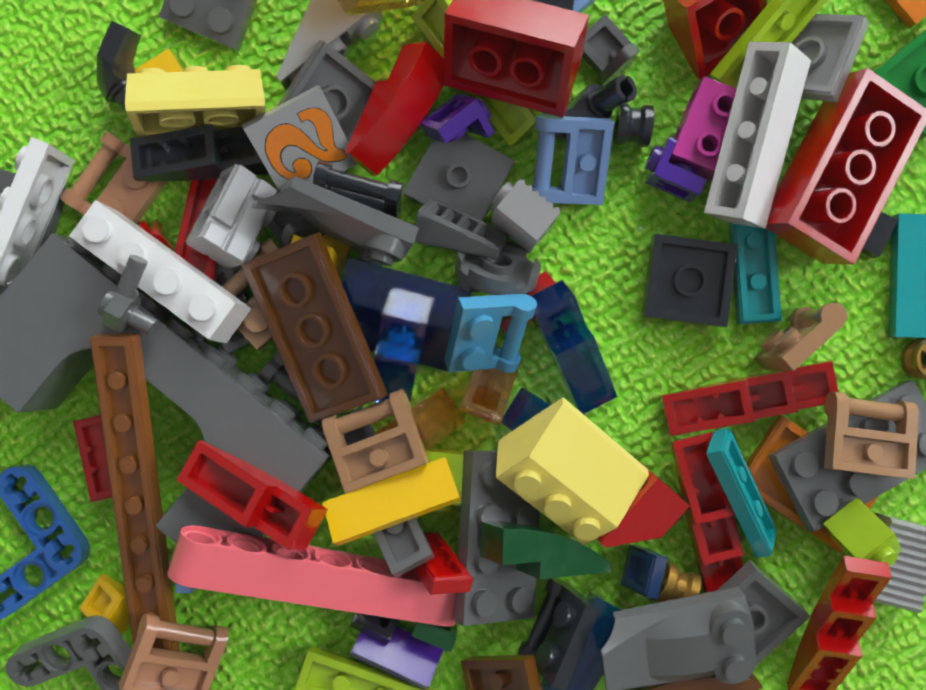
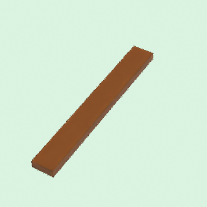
M97 333L90 337L134 645L140 620L145 613L158 615L161 621L177 623L172 582L167 575L169 558L166 535L156 527L163 517L140 333ZM155 638L152 648L180 652L179 642Z

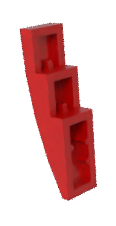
M828 360L798 366L794 371L777 370L664 394L662 399L670 436L754 422L755 419L798 412L799 409L822 406L825 404L828 393L831 391L839 392L833 362Z
M714 432L671 442L681 497L690 505L685 511L705 593L717 591L742 568L741 556L744 555L733 517L735 513L706 454Z
M850 556L842 557L825 585L811 614L787 682L788 690H836L862 658L859 640L877 619L873 602L892 579L888 563Z

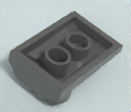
M293 176L283 184L278 194L260 198L252 204V208L271 210L303 217L324 234L352 247L354 251L359 253L357 260L381 268L382 265L392 266L394 262L403 261L413 246L419 227L296 176Z
M739 586L613 612L614 627L612 633L601 649L606 690H628L714 675L723 683L737 684L751 676L756 664L754 624L746 596Z

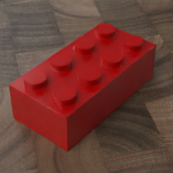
M869 68L849 73L838 102L823 101L774 195L766 229L822 264L854 265L926 125V108Z

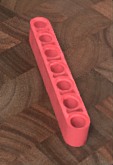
M196 525L181 528L167 572L168 577L173 582L190 588L450 627L456 623L454 621L456 593L430 595L414 569L396 578L392 575L385 559L309 545L305 550L289 551L273 539Z

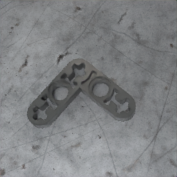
M90 616L24 643L7 660L5 665L6 672L13 682L29 687L85 666L101 690H120L118 684L121 677L113 674L109 669V665H117L124 670L131 653V648L110 620L102 616ZM53 645H60L69 652L70 658L60 656L54 650ZM39 659L40 663L36 666L34 662Z

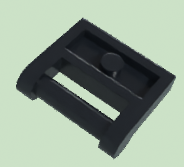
M318 161L313 175V184L401 220L403 183L390 180L389 184L335 170L332 164Z
M550 578L545 586V590L548 591L529 637L527 641L521 642L517 654L535 655L539 674L551 687L566 690L600 609L565 581L558 578Z

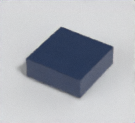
M630 544L621 585L647 598L659 599L668 557L641 545Z

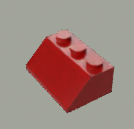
M452 0L444 13L443 85L563 118L582 58L589 15L532 0Z

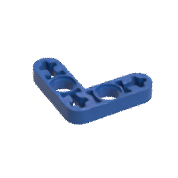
M31 465L10 467L0 474V497L37 548L0 575V593L11 587L17 591V593L8 597L0 605V620L13 614L81 566L90 554L88 539L41 472ZM24 476L27 480V483L23 485L24 490L17 492L14 488V485L18 482L17 478ZM32 496H40V500L34 501L27 506L24 504V502L31 500ZM40 506L47 507L53 514V523L49 529L40 527L35 521V513ZM62 528L64 533L50 541L48 535L58 532ZM72 544L75 550L70 554V557L64 559L60 552L65 549L66 545ZM29 564L38 566L43 572V581L39 586L29 584L25 578V570Z

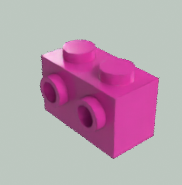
M706 76L700 80L693 89L673 138L677 140V143L668 161L669 163L680 162L690 165L697 170L696 175L707 179L706 181L713 178L737 89Z

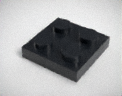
M662 234L652 235L641 317L721 328L727 327L738 245Z

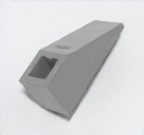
M311 0L276 76L283 88L287 91L318 41H325L338 53L345 56L348 51L347 47L357 39H366L375 33L380 26V21L383 20L380 3L377 0Z

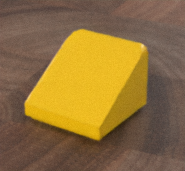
M100 574L79 609L86 618L102 616L110 620L120 634H122L130 624L125 586L106 574Z

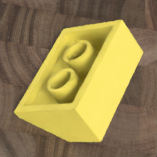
M246 65L228 66L224 71H208L207 68L201 66L186 67L182 72H165L160 68H143L138 73L127 74L126 113L137 137L212 124L217 131L241 127L246 122L265 113V99L260 69L251 70Z
M561 398L498 440L496 478L584 546L619 526L649 476L647 468L565 398Z

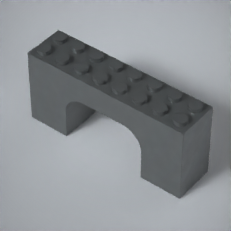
M52 233L0 295V398L18 413L58 408L94 365L90 337L97 333H118L102 324L103 317L98 314L97 310L101 300L109 291L117 293L118 282L122 275L71 237L67 238ZM137 287L139 298H141L140 311L159 320V325L151 336L131 326L119 333H140L146 380L196 421L203 433L205 442L255 466L303 494L332 458L323 428L317 424L311 428L299 418L303 413L296 405L285 398L281 401L277 400L268 392L271 386L262 380L259 375L254 372H250L247 375L238 368L236 364L239 360L235 355L227 353L224 347L220 345L215 349L204 340L205 336L186 322L181 321L170 310ZM188 488L185 489L156 525L160 531L175 543H177L181 528L190 525L267 538V535L257 528L244 527Z

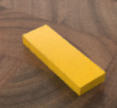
M446 457L329 499L322 502L323 507L328 509L325 514L333 544L338 547L461 501L448 460Z

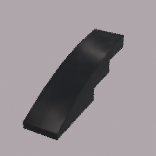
M212 124L130 139L133 179L136 181L218 179L221 171L234 164L242 165L255 175L269 174L242 126L217 131Z

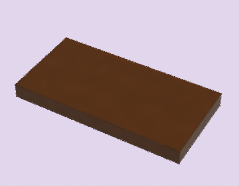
M321 232L241 265L309 424L382 399L388 394Z

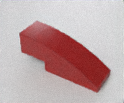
M427 41L404 44L388 80L376 81L344 152L372 176H378L408 142L428 114L443 88L444 59Z
M201 440L197 441L177 478L179 483L244 527L257 528L289 551L307 549L328 511L322 505L275 477Z

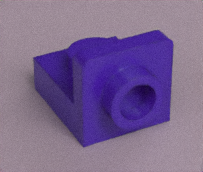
M461 94L454 95L420 123L427 137L445 144L462 137L466 133L467 128L471 133L486 138L495 133L489 122L491 115L486 105L478 98Z
M669 137L661 147L656 145L653 147L644 167L650 171L645 184L690 203L701 194L707 179L696 175L697 170L690 165L675 162L674 164L668 162L677 143L676 139Z

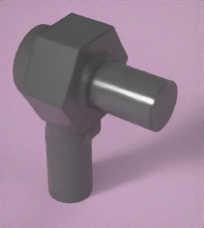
M137 255L129 256L118 282L117 293L109 291L98 306L97 312L103 317L102 324L118 333L127 330L131 326L151 336L159 325V320L140 311L141 298H139L137 287L148 264V261Z

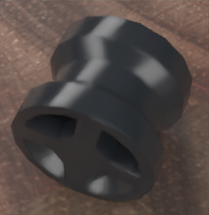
M628 103L618 106L613 128L614 145L636 142L639 147H648L654 126V106L643 105L640 108H631Z

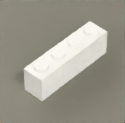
M749 42L704 213L727 223L766 228L811 59L792 43Z
M97 200L93 202L69 235L121 275L130 255H137L147 260L148 264L138 287L209 340L227 343L251 310L249 306L129 218Z

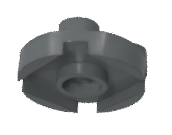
M507 241L495 259L458 251L455 272L459 276V287L467 292L481 291L492 295L526 294L535 289L541 264L537 258H535L533 264L531 260L526 258L528 250Z

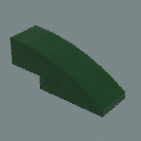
M481 521L480 556L502 566L516 564V570L540 580L611 572V563L575 540L530 525L507 521Z

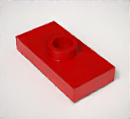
M101 415L75 420L73 425L90 502L112 498Z
M423 532L435 558L414 568V571L430 595L470 592L473 583L472 576L440 533Z

